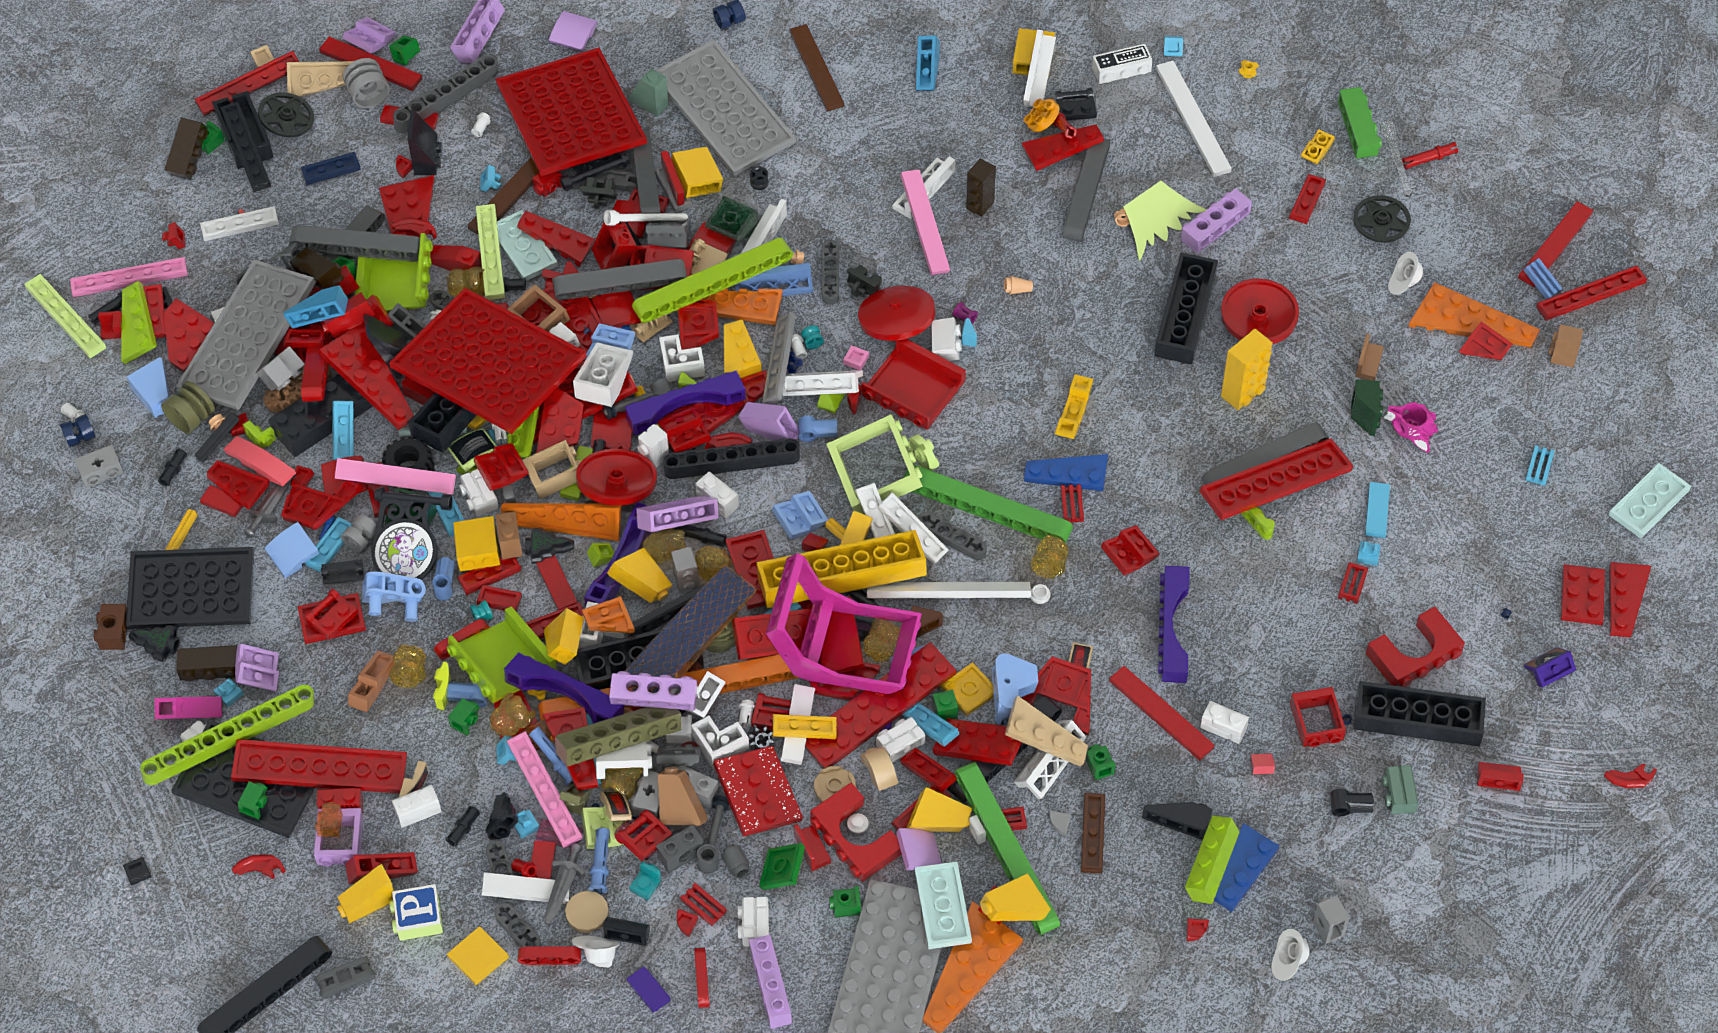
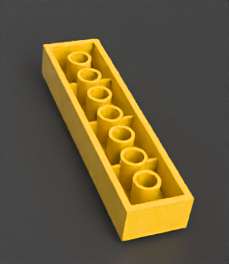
M916 530L800 553L805 556L822 585L837 593L927 575L926 557ZM790 556L757 562L758 580L767 608L774 606L786 559ZM797 582L792 603L810 600L800 583Z

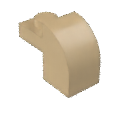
M884 747L870 748L865 753L860 754L862 763L869 770L872 784L879 791L899 784L892 761Z

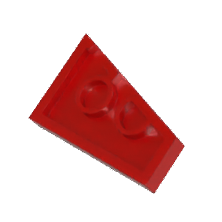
M219 460L207 471V478L248 510L270 485L269 479Z

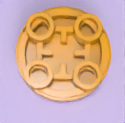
M1039 98L1033 103L1032 110L1024 117L1023 121L1031 131L1041 132L1054 122L1059 113V105L1053 99L1042 100Z

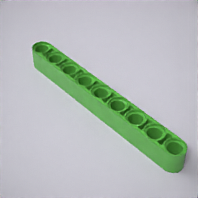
M919 467L923 476L920 478L923 487L912 491L916 494L1058 546H1064L1070 536L1073 525L1065 519ZM907 469V471H906V473H905V475H904L903 478H905V477H907V476L910 475L908 469Z
M972 762L954 770L957 782L974 814L977 815L985 829L986 837L1008 879L1013 881L1028 873L1051 910L1045 919L1031 921L1036 932L1042 935L1060 927V921L978 765Z

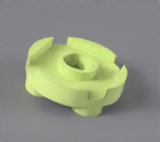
M919 434L908 439L910 440L908 441L910 445L907 447L908 451L913 452L915 459L920 464L919 467L930 471L939 467V462L932 451L934 446L929 439L924 440Z

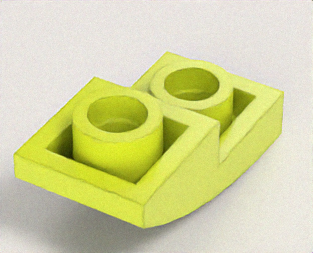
M443 662L441 668L436 670L434 676L437 688L433 699H435L436 707L441 710H445L447 706V687L451 682L447 662Z

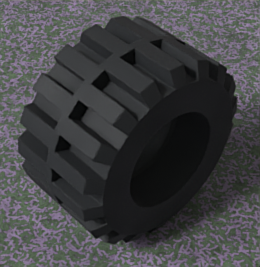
M401 437L399 441H392V445L388 444L387 450L383 451V465L402 467L400 465L404 462L416 461L414 465L405 468L435 471L431 449L425 441L421 442L419 438L414 440L413 437L408 439Z

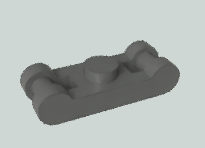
M368 957L358 958L317 975L314 980L316 985L320 986L321 998H330L337 992L359 983L373 980L375 973L369 967L370 961ZM361 969L362 972L356 974L355 970ZM334 979L335 983L328 985V982Z

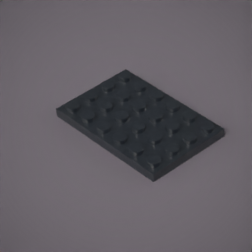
M253 547L131 551L126 613L127 629L165 627L167 624L178 627L251 624Z
M209 720L203 732L219 725V723ZM226 733L224 736H231L233 733ZM256 737L248 739L253 741H264ZM207 742L205 745H206V746H210V745H212V744H214V743H213V742ZM236 746L182 771L171 790L174 795L290 838L315 787L261 783L267 787L266 796L268 798L264 808H260V818L256 819L239 812L238 801L248 782L232 781L231 779Z

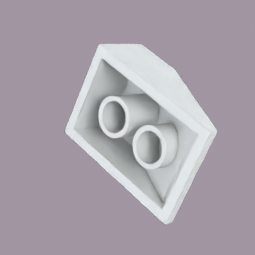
M597 342L573 380L575 398L612 407L620 394L633 351Z

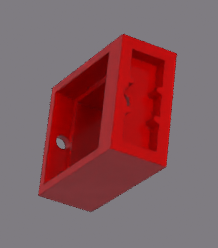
M603 222L591 250L600 269H610L627 266L636 244L625 222H619L614 226H607ZM613 241H614V243H615V245H616L615 248H614V250H613V248H612V243H613Z
M1333 687L1292 694L1290 707L1303 747H1316L1329 742L1334 744L1344 740L1346 728ZM1327 705L1335 729L1307 734L1300 710Z

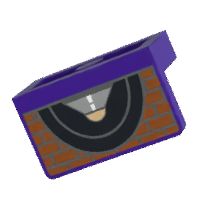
M1558 647L1524 664L1525 669L1534 672L1537 684L1542 688L1576 670L1571 652Z

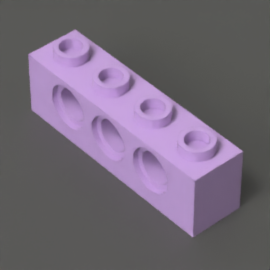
M478 0L450 46L460 63H472L478 58L505 11L499 0Z
M1236 188L1230 193L1227 192L1221 200L1211 204L1209 209L1199 213L1193 221L1186 223L1182 227L1181 241L1195 253L1200 252L1250 214L1252 201Z
M705 495L637 508L638 528L649 532L718 519V499Z
M620 671L618 674L612 673L609 698L611 704L695 711L698 688L697 680L687 676L678 679L672 678L669 675L653 677L647 673L630 675L628 672ZM631 685L638 686V689L634 692L627 690ZM651 687H658L659 691L657 693H650L649 689ZM674 688L680 690V693L677 695H672L669 692Z
M766 935L749 939L750 953L770 1029L792 1024L791 1011L771 936Z

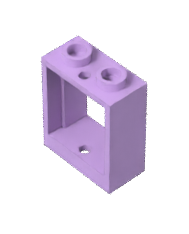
M361 808L318 809L314 857L317 865L331 866L332 864H342L345 866L354 855H361L364 819ZM324 826H354L352 850H322Z

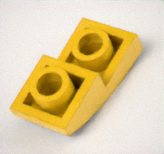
M1318 129L1313 139L1309 140L1301 157L1318 164L1332 146L1335 136Z

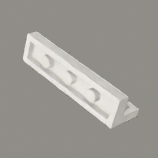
M1037 29L1023 100L1025 107L1033 108V103L1037 99L1041 98L1044 100L1056 37L1043 35V30Z
M949 156L945 161L936 158L921 174L923 180L928 179L924 183L928 199L955 172V159ZM904 192L893 204V209L911 219L913 217ZM902 203H905V208L901 207L900 205Z
M781 199L777 206L769 204L741 254L773 240L787 215L786 200Z
M863 370L790 373L785 376L783 396L859 392L858 378L863 376Z
M1061 720L1057 723L1070 733L1073 731L1081 741L1084 742L1087 738L1072 720ZM1038 749L1014 783L1019 788L1027 787L1037 799H1042L1068 761ZM1049 762H1053L1054 771L1051 775H1047V765ZM1039 777H1042V788L1038 790L1034 783Z

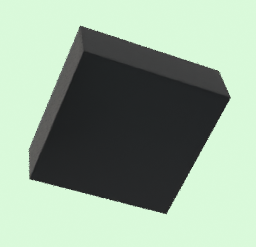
M144 857L123 865L131 886L151 878Z

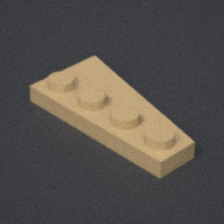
M354 61L287 62L288 93L302 97L345 86L346 84L343 80L344 70Z
M1019 696L1014 698L1005 732L1006 736L1075 765L1082 766L1084 764L1088 748L1086 743Z

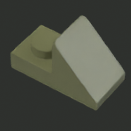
M572 782L561 791L559 799L564 800V804L569 812L581 815V810L586 808L593 788L577 791Z

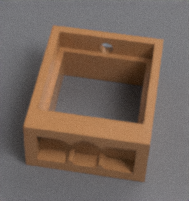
M535 284L530 289H527L507 309L522 317L521 314L540 298L554 310L538 325L540 328L549 332L560 322L565 325L570 320L566 309Z

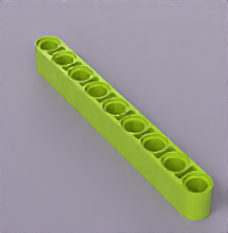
M776 238L644 295L633 302L632 308L641 322L653 321L784 264L793 257V251L783 238Z
M304 684L293 688L143 761L140 766L143 782L147 785L158 784L236 746L237 739L248 740L310 710L315 703L313 688ZM302 696L309 697L307 699H301ZM284 705H289V706H290L289 708H286V709H285V708H281V707L284 706ZM265 714H270V715H271V716L268 717V718L262 717V716L265 715ZM247 723L252 724L250 727L243 726ZM226 733H233L231 736H224ZM207 742H213V743H214V744H212V745H210V746H206V745H205ZM189 751L194 752L192 755H186ZM168 761H175L171 765L166 764ZM150 770L155 771L153 774H147Z

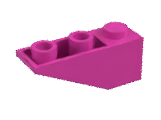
M222 696L154 698L155 719L158 720L222 717Z

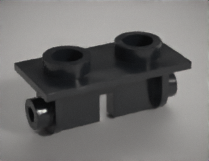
M362 559L321 564L323 584L364 579Z

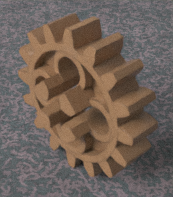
M290 377L291 382L279 391L277 388L273 391H265L266 395L263 396L267 409L271 412L276 411V413H279L301 399L302 382L298 378L294 380Z

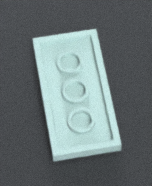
M520 210L497 221L500 247L521 278H526L527 281L542 274L543 269L551 270L557 267L558 262L542 240H536L517 228L518 221L524 214L523 210Z
M1658 463L1610 510L1609 516L1641 539L1690 491L1691 485Z
M958 862L915 867V877L928 949L972 943Z

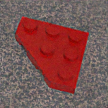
M176 298L164 311L168 358L171 365L185 372L214 325V322Z

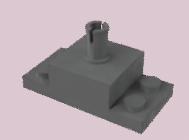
M691 219L686 221H650L646 225L648 245L686 248L689 245Z

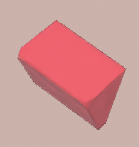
M1251 754L1253 774H1274L1275 763L1272 754Z

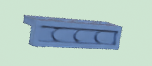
M810 263L774 267L735 284V291L743 288L758 291L761 286H767L770 289H780L778 286L785 283L789 287L783 289V296L813 293ZM801 281H807L808 287H799L797 284Z

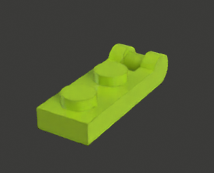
M1259 507L1240 513L1263 539L1269 540L1273 537L1275 522L1272 519H1267Z

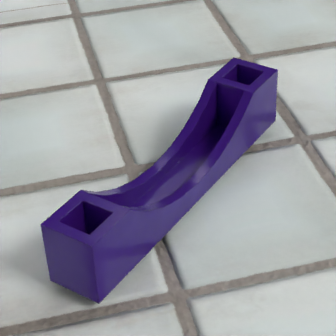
M737 370L726 372L723 375L708 378L696 384H689L686 387L671 390L659 396H652L646 400L631 403L625 406L626 418L635 436L644 431L647 432L649 427L653 424L657 425L658 421L667 414L685 405L704 402L731 405L746 400L745 387Z
M637 502L629 516L622 539L611 561L602 574L592 582L584 596L585 607L587 602L600 604L616 597L622 584L611 578L607 572L615 561L644 547L651 532L638 528L637 508L646 507L647 505Z
M1165 565L1164 573H1160V585L1163 586V591H1160L1159 603H1163V608L1159 609V620L1163 621V626H1159V638H1162V644L1159 643L1158 656H1162V661L1158 662V674H1162V682L1187 683L1188 654L1176 638L1172 618L1180 602L1188 595L1190 567Z
M518 652L504 668L506 683L521 690H547L567 696L581 707H585V711L589 715L592 724L624 714V705L611 704L610 696L601 690L592 688L582 681L569 677L567 674L542 664L530 656H525Z

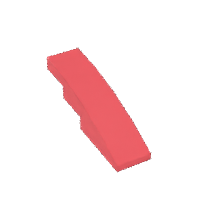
M236 436L224 448L227 455L239 459L243 466L255 470L258 476L269 479V481L284 486L296 474L294 469L280 459L241 437Z

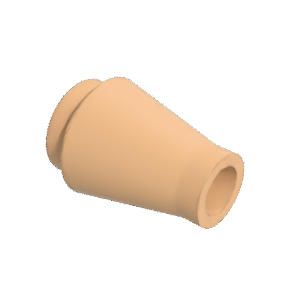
M1014 276L1005 277V293L1011 295L1032 292V280H1025Z

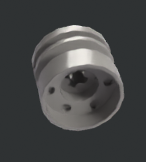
M362 58L352 62L344 70V83L350 92L353 102L358 107L371 108L379 105L388 97L390 92L389 84L375 60Z

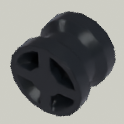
M761 166L752 168L750 171L751 187L755 190L765 189L769 183L767 169Z

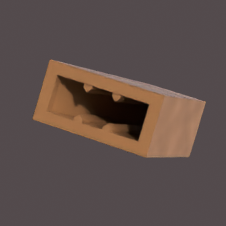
M666 767L664 771L658 774L661 823L664 825L701 826L708 821L706 812L685 770H678V767Z

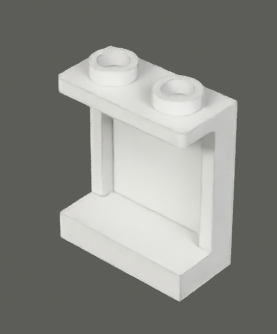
M647 741L596 757L597 779H605V768L643 767L644 776H648V769L652 768L651 743H647Z

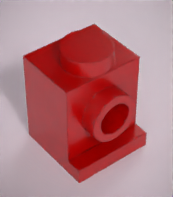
M557 171L540 176L538 173L533 177L534 191L538 195L546 197L553 193L557 187L562 188L559 179L562 177V174Z

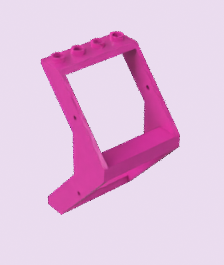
M796 553L786 559L766 635L793 675L803 680L891 694L903 689L906 684L905 677L911 665L910 658L912 650L916 646L915 639L921 626L920 619L922 614L853 601L823 586L805 556ZM797 582L800 583L813 604L800 651L785 630ZM832 611L902 622L887 681L839 674L818 664Z

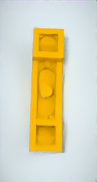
M1074 375L1069 396L1056 427L1055 435L1071 439L1075 438L1084 416L1094 379Z

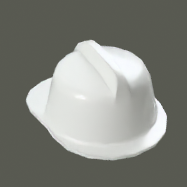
M1406 252L1398 259L1388 284V290L1391 294L1399 295L1421 280L1423 267L1418 262V257L1415 253Z
M1295 929L1283 931L1277 942L1271 967L1274 977L1280 981L1292 978L1299 965L1305 963L1309 957L1307 940L1302 938L1301 934Z
M578 936L572 939L573 945L583 948L586 960L598 967H610L615 957L616 947L620 946L619 942L609 941L597 936Z

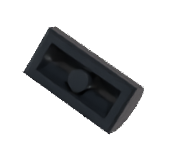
M606 917L603 925L604 938L646 946L650 933V924Z

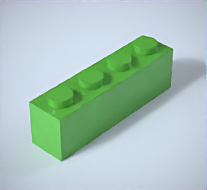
M1361 87L1339 90L1337 102L1356 159L1378 156L1379 148L1382 147L1381 137L1377 136V125L1372 121V110L1367 106V95L1363 94Z

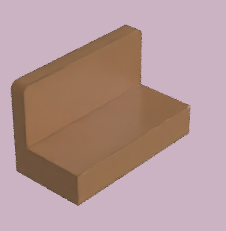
M1366 333L1356 377L1375 381L1384 346L1369 343L1370 334Z

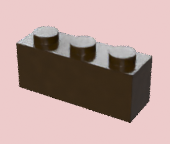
M180 118L164 169L168 174L191 180L192 176L196 173V163L202 154L203 141L208 135L207 127L202 122Z
M981 158L967 173L966 209L982 217L995 200L996 166Z
M306 248L289 261L295 272L313 277L317 281L314 286L321 290L334 287L344 280L341 274V267L336 262L332 263L326 256L322 257L317 251L313 252Z
M237 645L177 649L176 671L180 681L235 678Z

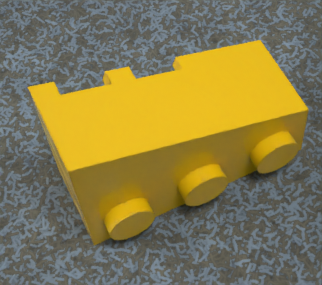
M742 319L724 324V373L737 370L740 378L762 371L760 359Z

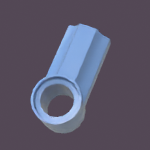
M803 416L798 420L799 439L801 441L811 442L816 437H837V419L816 420L812 416Z
M442 557L440 560H437L435 577L432 580L435 597L442 601L449 599L453 594L452 583L455 561L449 557Z
M450 682L448 684V701L460 702L464 698L467 701H474L480 708L487 706L488 697L482 695L477 684Z

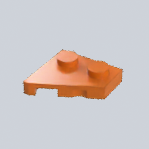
M621 596L582 609V614L590 631L635 632Z

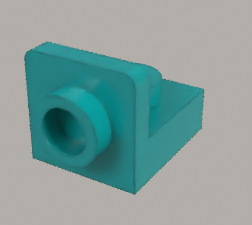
M642 862L640 864V872L629 887L630 892L648 901L662 881L659 868L654 864Z

